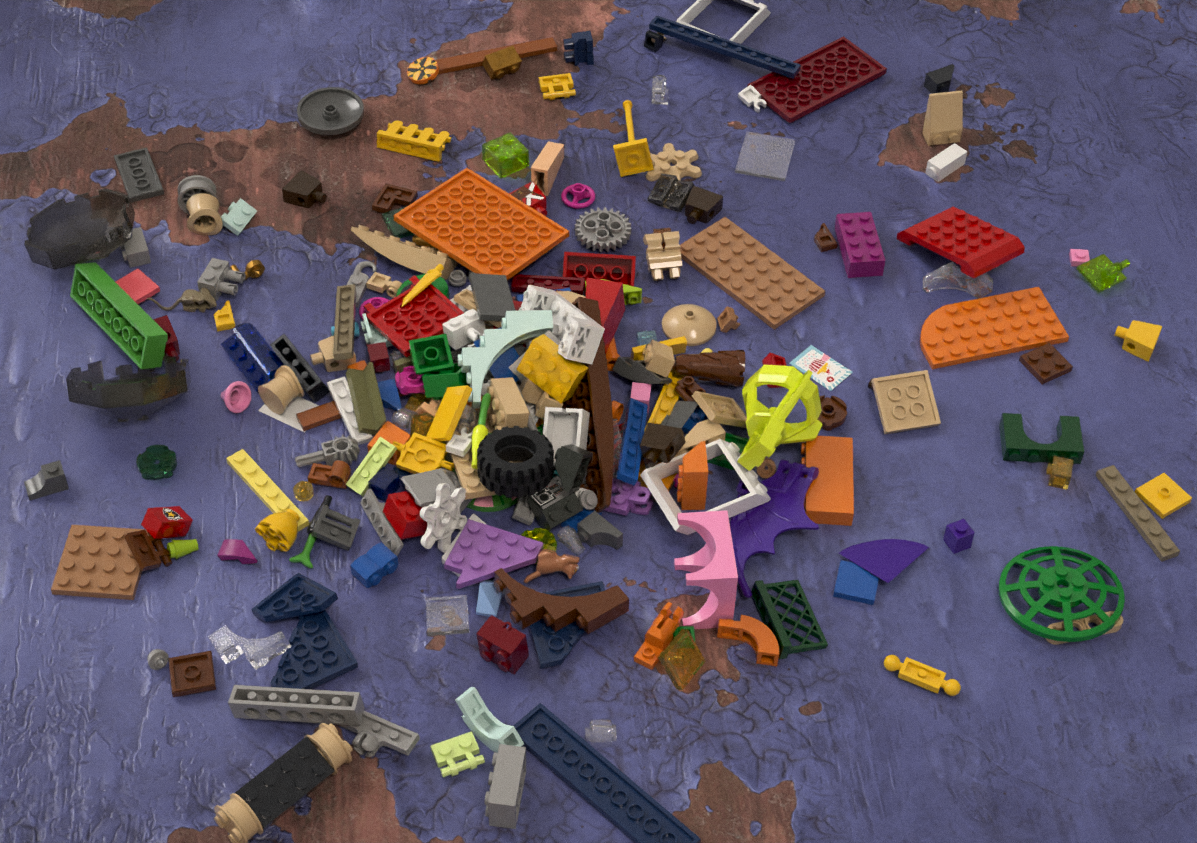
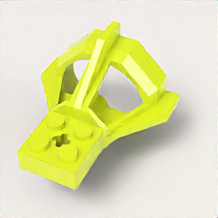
M764 364L747 380L742 389V395L747 414L746 427L750 439L737 462L748 471L755 466L759 467L765 460V457L769 458L776 450L775 447H778L780 444L813 441L817 437L822 427V423L817 420L822 408L818 386L810 380L813 373L810 370L802 374L793 366ZM772 384L782 386L788 389V392L777 407H770L768 409L757 400V387ZM800 399L806 408V421L786 423L785 419Z

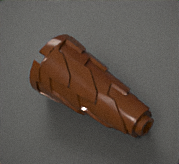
M729 350L700 352V354H680L675 357V363L671 370H675V374L680 376H691L699 378L698 380L716 382V384L742 388L744 377L741 376L745 372V351Z

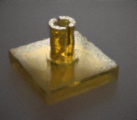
M682 629L658 657L677 690H683L706 662L687 629Z

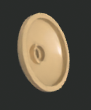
M694 304L675 306L668 310L662 319V330L668 339L685 336L687 346L704 344L716 332L717 324L713 314L707 309Z

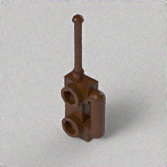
M685 376L677 381V386L675 387V392L684 401L696 402L692 397L695 391L706 393L691 376Z

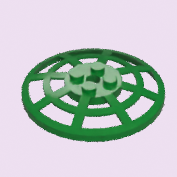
M1047 546L1022 552L1006 564L999 580V597L1007 614L1027 631L1055 641L1079 642L1094 639L1105 634L1119 621L1125 603L1122 584L1116 574L1106 564L1090 554L1067 547ZM1052 553V555L1043 556L1033 561L1024 559L1035 554ZM1061 553L1074 555L1085 560H1088V562H1084L1074 557L1061 555ZM1048 560H1054L1055 566L1047 569L1038 565ZM1063 560L1074 562L1081 566L1076 569L1066 567ZM1015 563L1024 566L1020 573L1019 583L1006 585V578L1010 568ZM1098 566L1105 571L1116 587L1106 585L1102 576L1094 567ZM1030 569L1040 574L1037 581L1025 582L1026 575ZM1090 571L1096 577L1098 583L1087 582L1082 574ZM1058 585H1064L1066 587L1060 588L1058 587ZM1037 588L1041 598L1037 602L1034 601L1027 589ZM1088 589L1100 591V597L1096 603L1087 597ZM1020 590L1023 599L1031 608L1022 615L1010 601L1007 592ZM1107 592L1119 595L1118 605L1110 617L1101 609ZM1048 603L1055 607H1060L1063 613L1049 610L1044 606ZM1081 603L1089 608L1077 613H1072L1071 611L1072 607L1078 606ZM1038 612L1050 618L1064 620V631L1046 628L1031 620ZM1095 613L1103 621L1102 624L1091 629L1073 631L1072 620L1084 619Z

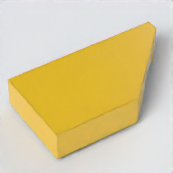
M229 300L225 302L221 310H217L214 314L217 332L236 328Z

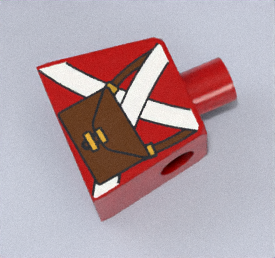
M533 181L509 193L544 216L547 215L546 196Z

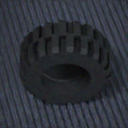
M507 426L501 430L496 429L492 434L486 435L477 449L478 477L480 482L489 491H494L496 495H505L506 498H523L526 495L529 497L534 495L535 492L539 493L553 478V446L544 434L541 435L537 430L533 431L529 427L519 428V426L509 428ZM509 461H522V462L512 463V462H509Z

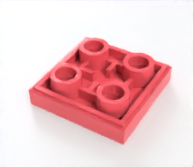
M139 269L115 281L137 304L160 292L159 286Z

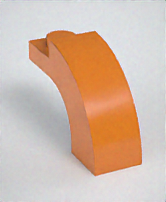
M741 615L740 621L719 619L717 638L746 642L756 653V664L778 665V641L773 632L764 623L746 615Z

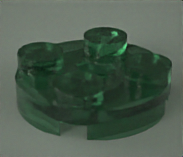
M152 445L147 447L142 455L140 452L136 463L143 479L157 480L172 477L173 471L177 467V458L175 452L169 450L168 446ZM156 460H159V461H160V463H158V464H153V463L156 462Z

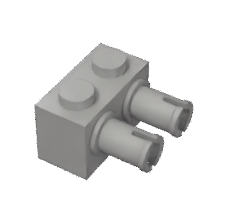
M212 258L197 281L199 292L201 288H207L215 301L219 299L222 293L235 296L238 292V285L228 282L235 281L242 284L245 281V272L231 270L229 261Z

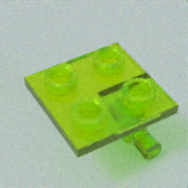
M1102 254L1077 266L1076 269L1100 293L1126 280L1127 277L1122 271L1124 268L1129 267L1130 262L1125 259L1122 262H1115L1113 264L1105 254Z

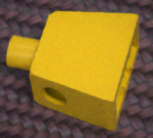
M1133 320L1129 329L1118 326L1114 336L1124 339L1123 350L1149 362L1162 326Z

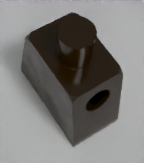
M302 170L282 188L284 202L304 208H310L316 201L323 204L327 198V195L322 191V183Z
M693 186L685 205L687 221L691 224H695L697 221L708 223L722 210L723 196Z
M648 423L640 443V448L645 458L644 463L649 467H654L657 461L669 463L686 443L682 428Z

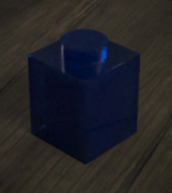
M382 467L368 481L369 489H372L376 498L385 503L388 495L395 493L400 488L399 475L385 467Z

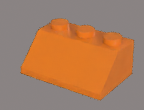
M701 441L683 456L682 465L678 467L679 477L681 478H678L679 491H677V502H681V510H705L708 463L706 443Z

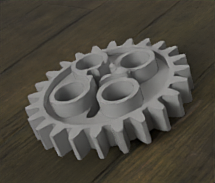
M597 207V211L590 209V213L585 211L584 216L580 215L579 219H576L575 236H577V241H581V245L586 244L587 249L593 247V251L598 248L600 252L603 249L609 252V248H612L615 251L616 246L622 248V244H627V240H630L631 223H629V218H625V214L620 215L619 210L614 213L613 208L607 211L606 207L603 210Z

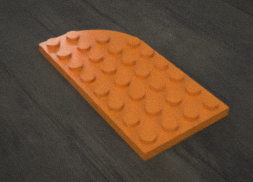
M1034 287L948 304L938 308L928 316L922 326L920 347L933 370L1035 349L1048 343L1054 345L1068 342L1069 335L1041 289Z

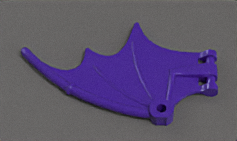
M781 459L776 473L772 477L760 482L767 488V494L771 498L770 501L731 517L730 530L738 584L746 598H750L752 592L745 580L744 569L747 560L756 553L774 555L775 538L782 532L797 529H819V526L809 519L804 509L807 491L812 481L819 474L817 467L811 466L809 468L805 464L789 463L788 460ZM739 481L736 487L737 498L750 493L743 481Z

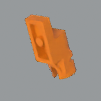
M670 602L665 604L660 614L655 618L645 634L644 643L634 656V662L650 670H653L673 641V633L684 616V611L678 606L673 613V620L670 619L672 615L670 611L672 603Z

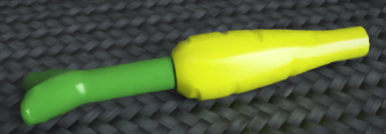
M489 393L482 397L478 425L474 427L472 432L471 467L473 469H477V449L479 444L488 435V429L485 425L487 411L491 402V395Z

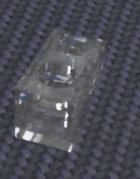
M663 75L653 77L652 104L668 105L669 89H666L667 78Z

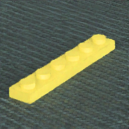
M243 449L226 458L228 465L272 513L285 512L287 509L294 510L300 517L298 532L309 525V520Z

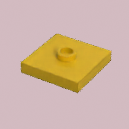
M1162 473L1135 490L1137 496L1162 519L1187 505L1192 500V497L1166 473Z

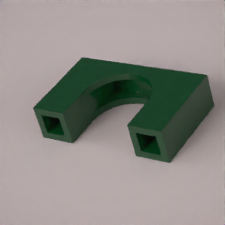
M1002 413L999 430L1004 461L1081 464L1084 446L1079 417L1060 416L1056 427L1058 440L1050 444H1041L1031 440L1025 434L1022 414Z

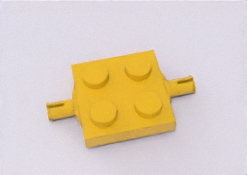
M415 432L405 444L396 441L392 443L397 448V451L401 452L396 462L397 468L413 474L436 470L441 467L450 471L454 468V463L445 460V456L448 453L446 452L447 444Z

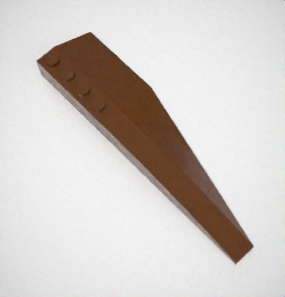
M578 297L572 302L574 306L601 325L598 301ZM603 336L593 363H583L588 367L587 372L573 396L563 402V408L584 409L590 413L586 450L592 452L593 455L587 468L585 479L597 496V505L595 507L597 513L602 512L611 503L614 460L612 401Z

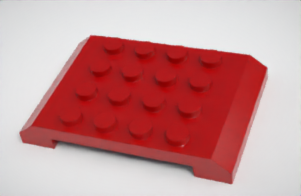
M954 206L897 233V240L909 246L917 243L961 265V272L972 278H976L1023 254L1025 249L1017 236Z

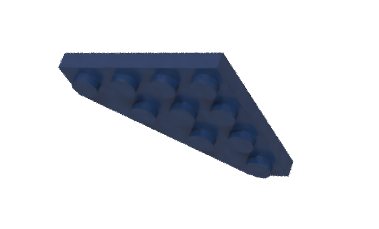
M603 581L543 593L566 597L585 596L605 591ZM543 618L530 625L529 628L540 668L561 665L584 635L585 630L583 628L580 629L574 621L555 632L551 626H547L544 623Z
M326 610L299 616V622L291 634L286 652L281 657L276 675L271 680V687L313 689L358 668L356 659Z

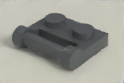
M323 504L311 535L349 551L360 520L357 518L352 519L329 509V506ZM325 516H327V517H329V518H332V519H334V520H336V521H339V522H341V523H343V524H346V525L350 526V528H349V527H346V526H344V525H342V524H339V523H337V522H335V521H332V520H330V519H328V518H325Z

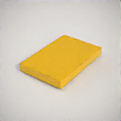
M468 385L447 387L426 437L436 441L451 440L472 392L471 387Z

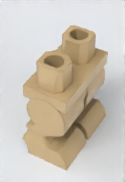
M679 231L664 232L662 235L661 233L644 235V245H648L646 249L648 273L651 272L653 281L663 280V271H669L670 279H678L680 277L682 261ZM661 243H665L664 250Z

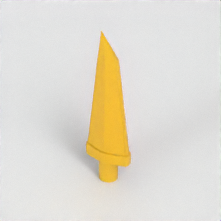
M438 264L434 269H429L422 279L405 296L402 306L410 302L442 275L441 272L444 270L442 264Z

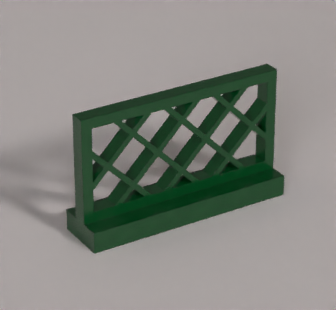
M763 580L754 582L751 597L762 622L773 632L778 641L779 659H786L788 654L827 648L828 643L799 580L764 584ZM794 587L797 594L794 595L785 589ZM768 590L779 593L778 597L770 595ZM782 595L792 600L790 605L780 600ZM797 602L802 605L804 611L793 607V604ZM776 604L786 609L785 614L775 609ZM789 611L800 616L798 621L787 616ZM802 618L811 622V628L800 623ZM783 621L794 626L792 631L783 626ZM796 628L807 633L805 638L794 632ZM809 635L818 638L819 642L814 643L808 640ZM790 638L801 642V645L792 646Z

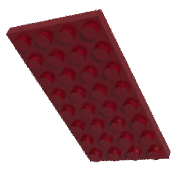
M843 36L793 61L801 65L800 71L794 79L771 72L747 84V87L751 84L761 94L760 99L765 100L768 107L788 123H792L886 74L887 68Z

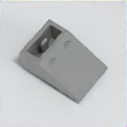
M442 468L401 478L405 484V489L413 495L415 503L422 508L434 504L438 484H449L450 496L456 488H461L457 475L453 471ZM464 499L460 505V514L472 499Z

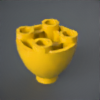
M292 509L273 513L262 519L255 528V531L266 541V546L270 550L276 551L278 549L287 552L297 538L300 517Z

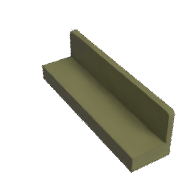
M369 362L363 371L349 368L346 372L359 433L376 435L386 423V416L373 363Z

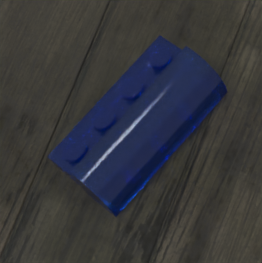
M243 323L232 328L235 333L221 343V345L258 392V387L273 380L277 369L285 364L254 325Z

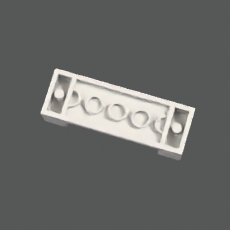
M528 285L527 290L524 292L521 308L518 311L552 310V333L560 341L558 353L568 360L592 364L605 328L556 291Z

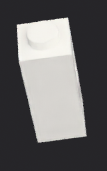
M954 143L928 160L925 174L937 182L941 181L965 164L967 151Z

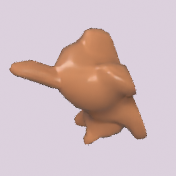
M544 549L538 554L536 571L529 574L524 579V583H528L543 574L559 571L564 572L569 579H572V576L579 569L577 563L580 557L568 554L559 556L554 550Z

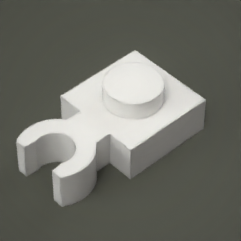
M751 84L738 93V98L748 107L753 105L757 113L760 112L759 105L766 108V101L760 99L761 94Z
M462 428L461 435L455 434L447 443L446 452L464 457L472 447V432L467 434V428Z

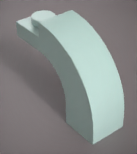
M470 687L455 699L464 714L461 717L468 728L490 750L498 753L499 744L520 747L524 745L514 726L506 725L494 717L475 687Z

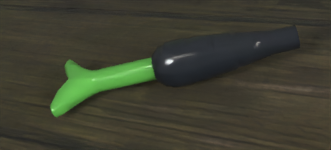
M325 496L322 504L310 521L307 528L309 536L303 551L289 559L290 562H301L304 566L313 568L310 561V553L317 537L311 534L322 505L325 504L330 507L331 496Z

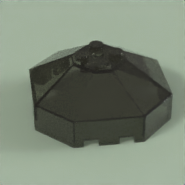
M105 188L99 190V195L90 197L89 193L74 196L75 201L66 203L65 199H59L30 218L31 227H28L26 234L28 240H25L24 243L32 262L55 270L74 268L75 264L98 263L103 258L110 256L113 251L132 238L135 211L129 196Z
M163 356L166 374L152 373L155 372V368L140 369L139 367L138 373H133L132 364L119 365V367L115 368L116 375L120 376L107 380L104 379L102 361L88 364V370L82 372L81 367L73 368L66 378L69 401L117 418L118 422H126L137 418L139 421L147 420L149 415H152L188 392L191 383L189 360L183 358L180 359L181 363H177L176 357Z

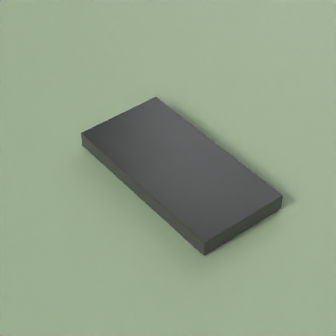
M147 148L114 155V160L130 203L164 194Z
M470 273L469 281L479 320L501 321L502 318H505L506 311H516L506 275Z

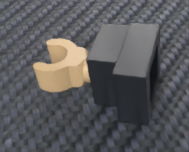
M647 31L644 47L656 52L662 47L663 41L666 40L665 34Z

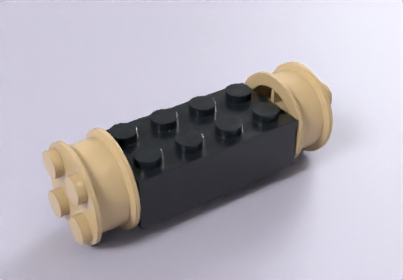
M321 723L318 731L312 735L307 734L304 739L243 787L230 794V800L225 804L214 807L217 815L214 817V820L220 828L226 829L232 843H248V840L255 834L261 835L265 829L322 785L332 775L337 774V769L341 765L352 762L351 752L353 749L347 741L341 739L338 735V730L333 724Z

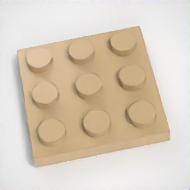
M928 370L872 379L871 382L884 434L934 427L941 424Z

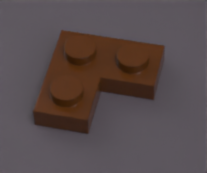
M385 183L372 204V210L389 214L395 203L408 206L415 202L418 193L414 190Z

